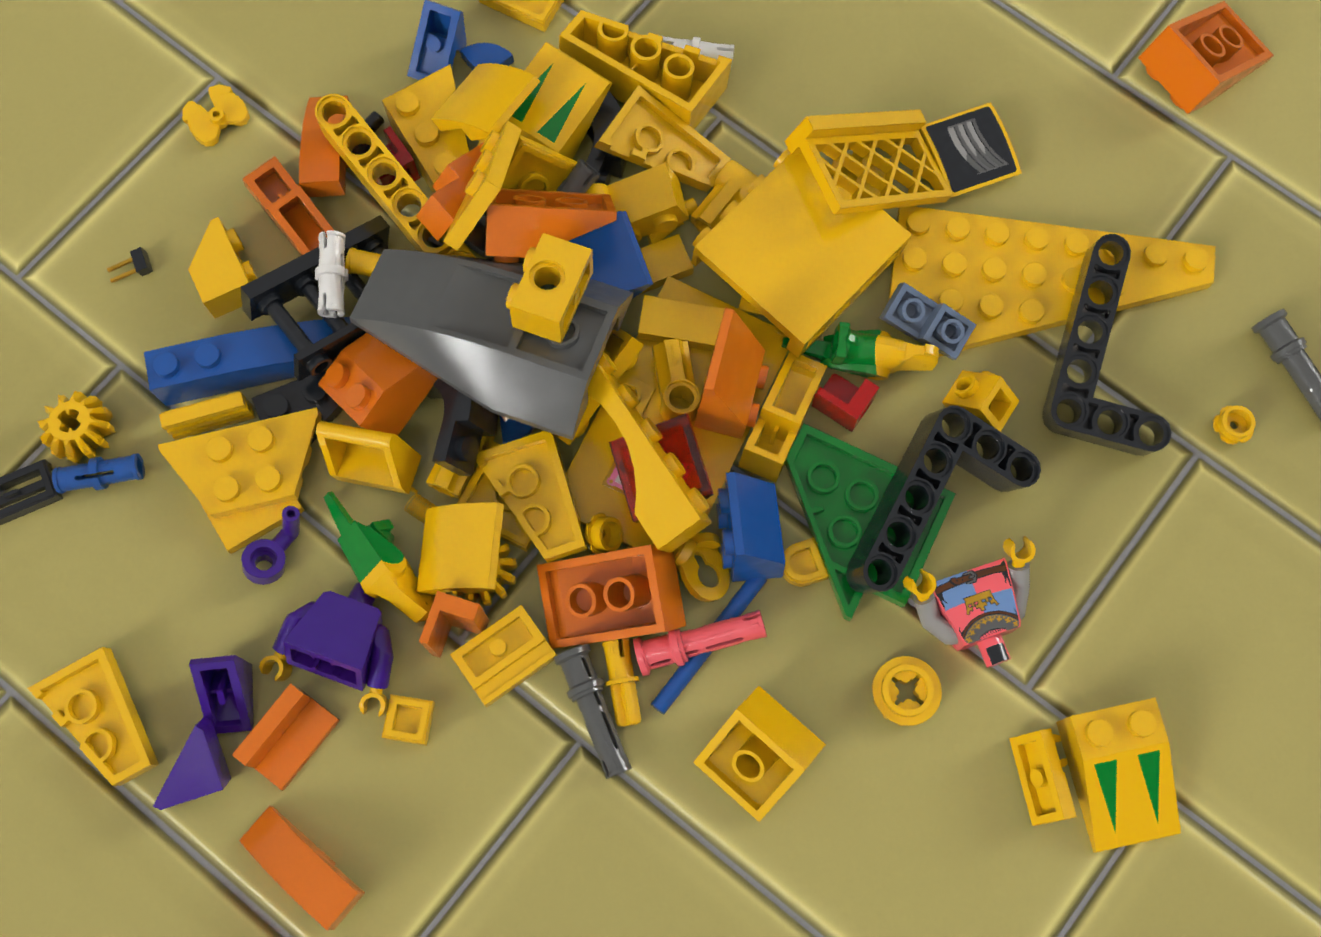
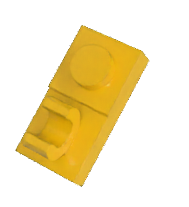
M1051 728L1009 738L1032 826L1077 817L1066 775L1062 770V767L1068 764L1067 758L1059 759L1055 744L1062 741L1061 736L1053 734Z

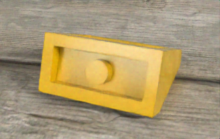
M320 421L317 424L316 435L329 475L338 481L404 494L410 493L422 456L398 435Z

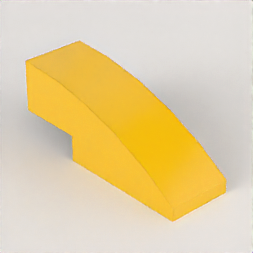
M789 351L744 447L738 467L775 483L777 482L786 458L824 376L827 365L803 355L797 358Z

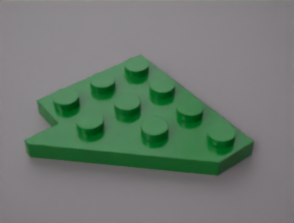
M803 423L786 458L785 465L811 534L815 538L843 618L850 621L863 594L856 592L850 587L846 577L847 567L898 466ZM944 488L896 585L888 591L873 594L904 608L911 592L903 586V580L908 576L916 584L920 575L919 570L925 564L956 493ZM907 490L905 495L908 506L913 508L914 498ZM888 527L887 539L894 545L896 535L894 530ZM870 564L868 576L875 583L877 580V570L873 564Z

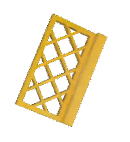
M920 109L806 116L784 141L791 155H804L834 215L943 203L953 196L919 132L927 123ZM910 144L917 158L902 149L903 146ZM880 148L891 156L890 161L877 153L875 149ZM847 150H852L863 158L862 164L846 153ZM819 152H823L835 161L834 165L831 166L824 161ZM901 162L913 171L912 176L899 168L898 163ZM873 164L886 173L885 179L870 170V165ZM842 166L858 176L856 182L840 172ZM921 177L930 182L934 191L920 182ZM894 179L908 188L907 194L892 185ZM865 182L881 192L880 197L864 188ZM836 184L852 194L851 200H843Z

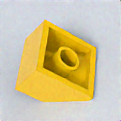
M758 686L734 711L693 763L760 822L808 768L826 744L763 688Z

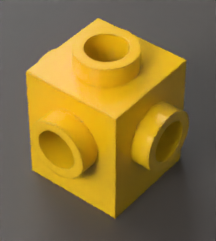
M962 370L942 403L945 407L960 406L1001 432L1018 405L1019 400L1001 376L989 371H981L979 373Z

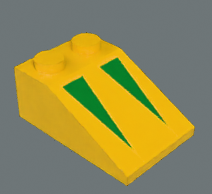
M545 42L524 70L536 75L540 83L508 121L522 129L520 135L573 159L612 82L552 44ZM486 139L480 140L478 145L485 142Z
M1156 697L1077 714L1056 722L1094 853L1181 834L1170 744Z

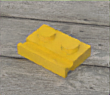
M520 605L452 652L450 656L487 708L551 663L557 654L523 606Z

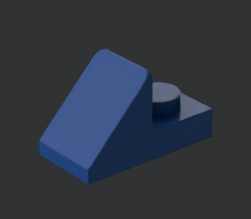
M431 0L424 1L407 76L421 80L450 64L452 68L456 50L463 49L467 45L463 11Z

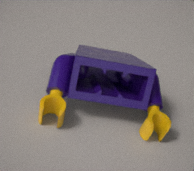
M356 583L348 597L332 591L323 592L317 601H311L289 613L285 617L273 644L275 653L262 659L259 665L260 672L268 675L274 663L277 662L279 665V671L275 675V681L283 682L290 677L293 665L363 691L367 685L370 687V692L364 695L359 702L361 713L366 714L369 699L375 697L381 704L378 717L383 716L387 712L389 702L382 693L383 689L388 688L394 655L390 631L382 623V611L372 606L376 598L365 594L360 583Z

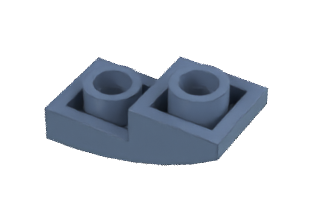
M905 282L898 284L879 317L924 345L927 343L938 347L940 354L953 360L957 359L976 327L975 323L944 303L937 304Z

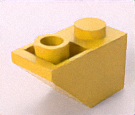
M219 217L210 221L188 269L203 304L215 319L242 307L241 287L258 278L250 261L242 262L238 252L244 250V247L234 228L227 230Z

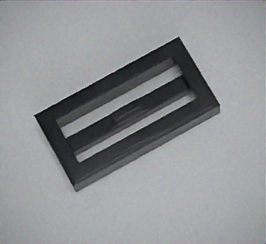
M46 459L0 477V492L40 475L42 477V480L20 489L11 490L0 497V525L63 499L62 494L56 492L53 486L51 473L53 468Z

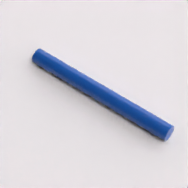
M753 578L746 580L714 623L741 616L767 582V579ZM712 652L690 657L689 662H686L684 666H680L652 701L651 706L664 715Z

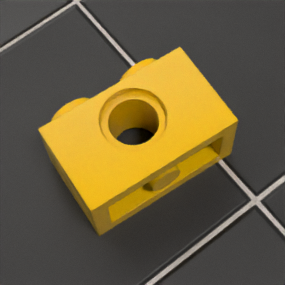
M543 233L537 247H530L527 251L523 263V277L519 284H512L507 295L506 308L510 309L512 327L562 343L593 274V249ZM546 284H552L556 286L555 288L550 290H544L540 288L541 286Z

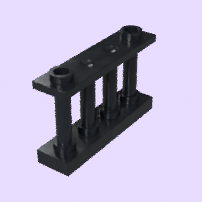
M381 215L344 233L346 235L344 262L346 261L347 252L351 247L382 254L384 249H388L390 226ZM319 247L241 287L242 310L249 319L253 321L263 315H270L297 349L298 353L294 354V376L298 381L310 375L317 376L325 372L341 350L367 333L353 323L348 324L343 317H322L334 333L313 344L283 306V304L300 296L306 297L317 311L319 287L318 280L315 279V268L319 266ZM348 274V281L345 282V285L354 297L359 300L366 284L358 274Z

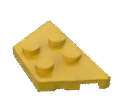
M317 407L158 444V449L208 513L214 518H220L298 499L304 480L302 473L310 460L312 453L310 445L316 425L321 421V412Z

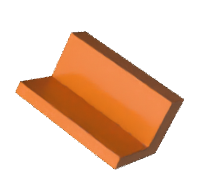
M437 591L419 642L431 655L440 658L452 626L480 634L487 629L489 618L480 604Z
M290 683L234 751L232 756L243 765L256 769L280 790L284 791L340 720L303 690Z

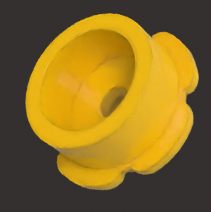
M1239 405L1223 407L1220 410V414L1216 415L1213 420V428L1216 432H1219L1220 439L1231 445H1235L1238 442L1245 443L1250 440L1256 425L1253 413L1246 407ZM1231 422H1234L1237 425L1236 429H1233L1230 426Z
M597 513L592 516L591 522L587 524L584 532L585 540L590 545V550L595 554L605 553V551H615L620 547L623 540V527L618 519L611 516L606 517L605 513Z

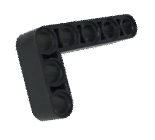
M1108 234L1097 240L1084 256L1044 404L1042 419L1045 426L1054 433L1133 455L1144 456L1162 450L1168 445L1171 439L1169 423L1163 417L1156 414L1093 398L1131 257L1129 243L1117 234ZM1100 249H1106L1113 254L1115 258L1114 265H1107L1102 262L1099 257ZM1090 287L1101 290L1105 297L1104 304H1096L1089 298L1088 289ZM1079 326H1086L1093 331V344H1087L1079 338ZM1069 365H1076L1083 370V383H1075L1068 377L1067 368ZM1059 403L1066 404L1073 410L1074 419L1072 423H1065L1059 419L1057 415ZM1100 414L1107 415L1112 419L1114 424L1112 434H1106L1099 429L1097 423ZM1141 425H1145L1153 431L1154 442L1151 446L1144 444L1140 440L1139 429Z
M948 406L926 415L920 422L848 564L846 577L850 587L858 593L867 594L888 591L896 585L955 465H958L995 490L1009 492L1029 487L1037 482L1041 473L1038 458L1031 451L960 406ZM943 420L949 426V436L942 428ZM977 442L981 445L983 449L982 457L979 455L977 451ZM925 455L929 457L932 463L931 472L924 464ZM1011 464L1016 470V478L1011 473ZM907 490L914 498L913 508L908 506L905 495ZM888 527H891L896 535L894 545L887 539ZM870 564H873L877 570V580L875 583L868 576Z

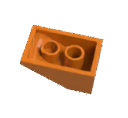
M1222 1L1168 25L1138 59L1145 65L1148 75L1154 80L1159 81L1168 91L1172 102L1187 114H1190L1210 103L1265 64L1274 55L1225 1Z
M501 188L486 210L485 253L486 256H494V260L497 262L516 263L519 262V258H525L530 247H537L543 233L570 241L616 221L617 211L610 194Z
M725 307L694 427L742 439L746 426L751 428L755 426L760 404L754 403L753 398L756 388L764 389L769 366L762 364L765 349L734 309Z
M365 333L341 350L318 385L359 426L369 430L399 435L438 378L375 337Z
M655 544L537 565L549 644L552 649L662 633L686 626L674 551L671 553L660 551L656 548Z

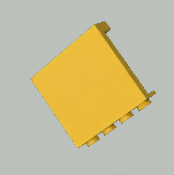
M786 149L773 165L775 169L766 177L763 174L759 175L747 189L748 195L740 203L736 200L732 201L720 215L721 221L713 229L706 227L698 234L692 243L694 251L691 263L696 267L703 261L790 339L786 348L799 358L903 252L912 234L884 210L834 215L804 155H791L789 150ZM836 184L843 200H851L852 194Z

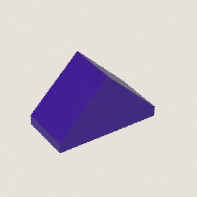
M237 655L191 659L189 667L203 717L213 721L216 733L251 731L254 726L252 664Z
M203 717L194 726L153 807L163 810L221 791L231 780V775L211 719Z

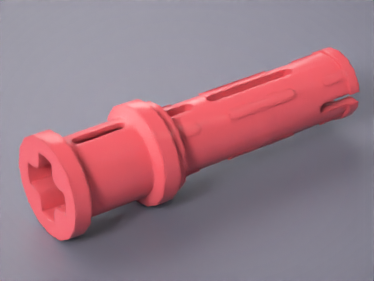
M756 610L739 617L729 618L682 632L679 628L668 631V634L647 640H642L640 637L634 638L633 645L640 671L643 676L650 675L653 669L674 663L679 667L684 666L686 662H689L690 657L738 645L746 641L765 638L767 634L761 612Z

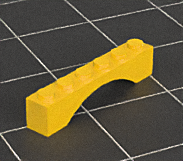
M603 351L589 384L588 395L601 404L615 421L627 443L634 466L636 485L634 514L656 548L660 551L671 553L712 523L705 512L710 508L709 504L697 488L693 487L690 490L681 477L686 473L683 465L672 452L665 453L658 442L662 439L660 431L648 417L643 420L635 408L639 404L637 397L625 383L620 386L612 374L617 368L610 357Z

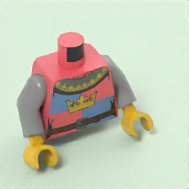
M1024 536L1023 548L1019 552H1015L1014 541L1010 538L1006 539L1003 543V549L1012 558L1008 564L1006 559L1002 558L936 581L932 574L920 568L922 582L917 587L914 580L906 576L903 580V586L915 595L913 601L922 627L944 644L953 645L957 651L978 645L987 668L1010 660L1011 657L1002 636L1018 629L1021 626V620L1025 617L1030 590V564L1028 562L1033 559L1036 553L1034 543Z

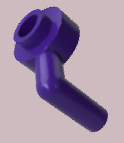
M287 506L283 509L282 529L272 540H255L244 549L241 558L242 570L251 582L260 585L271 584L283 575L286 568L284 551L300 533V512L298 508ZM260 561H268L272 564L268 570H259L256 565Z

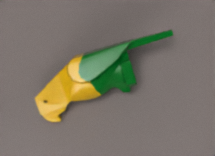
M840 322L835 328L834 334L824 336L823 341L816 340L803 354L821 359V363L827 365V368L878 381L888 379L889 374L897 371H932L938 364L939 348L927 343L923 346L892 338L891 334L886 331H854L850 329V323ZM783 337L782 348L787 347L790 340L788 337Z
M333 491L328 492L323 498L341 534L337 540L365 594L373 598L380 597L389 601L415 623L427 620L435 596L416 592L418 579L403 553L394 545L395 539L390 532L394 526L390 519L375 521L365 526L351 518Z

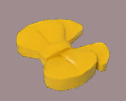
M219 84L209 87V96L215 106L209 111L194 101H188L182 110L183 122L188 124L195 139L206 147L215 146L219 142L221 129L226 128L228 124L243 126L250 119L245 103L233 93L229 86Z

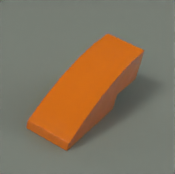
M309 97L301 135L299 185L308 197L345 196L346 168H349V166L325 138L315 116L316 104L322 97ZM332 115L327 122L337 124L342 122L345 115Z
M484 142L447 165L432 186L437 192L430 196L416 215L437 241L446 236L466 195L464 190L475 173L472 171L473 167L482 154L480 149Z
M275 156L242 178L245 187L301 256L319 247L318 238L320 232H325L327 238L328 230L335 231L301 186L295 183Z
M271 805L239 840L264 870L325 930H335L365 894L362 889L335 866L336 863Z

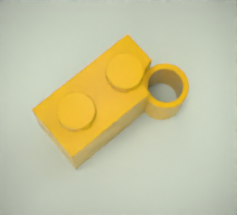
M666 162L609 185L593 183L586 191V193L610 194L616 211L627 212L637 242H640L642 237L655 232L671 231L679 223L689 220L679 179Z

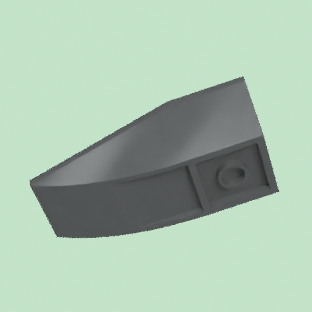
M384 249L349 319L357 327L490 412L573 440L588 405L589 384L612 330L619 331L633 298V292L590 279L562 343H558L512 327L510 309L506 308V299L512 284H519L523 277V263H501L491 259L411 250ZM546 284L541 286L540 288L544 290H550L555 288L556 286L552 284Z

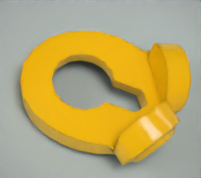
M712 532L700 533L694 536L692 540L689 539L681 545L675 556V563L679 566L680 576L685 587L692 596L702 602L719 600L726 594L730 585L729 568L723 569L721 554L718 551V547L721 546L719 536ZM695 555L701 556L705 565L712 567L716 571L718 582L715 587H706L699 580L698 570L700 566L694 557Z

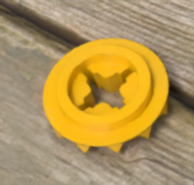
M911 656L896 657L887 661L878 669L871 685L873 703L885 719L900 726L919 725L927 721L937 711L942 698L941 683L936 672L923 660ZM916 677L918 680L914 684L915 688L912 693L917 697V701H912L908 698L896 705L895 701L898 699L899 689L892 680L905 685Z

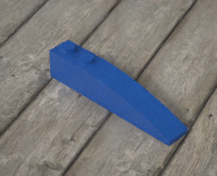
M343 317L348 324L351 323L350 317ZM323 319L297 322L313 344L334 333ZM278 325L145 351L144 357L149 390L165 406L295 378L294 354L298 353V351Z

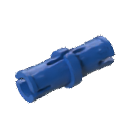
M139 453L106 460L102 457H93L89 459L88 463L54 468L52 470V483L59 494L93 487L95 490L107 489L109 484L144 479L145 467ZM110 470H113V471H114V472H110V473H109V472H108V473H102V474H99V475H93V476H87V477L84 476V475H87V474H88V475H89V474H95V473H98V472H104V471H110Z

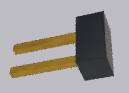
M141 247L130 251L132 258L107 268V271L111 272L131 262L135 266L134 269L110 279V281L114 283L136 272L141 276L153 272L147 251Z

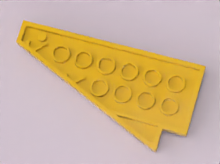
M916 206L900 207L897 213V222L910 232L912 236L903 252L892 262L888 301L898 284L905 282L937 304L944 303L976 324L961 350L964 351L1066 325L1084 256L1087 250L1102 236L1117 234L1129 243L1131 249V257L1116 312L1208 289L1214 283L1216 246ZM1106 249L1099 250V257L1103 263L1107 265L1115 264V258L1110 251ZM1090 287L1088 289L1089 298L1096 304H1104L1105 297L1101 290Z

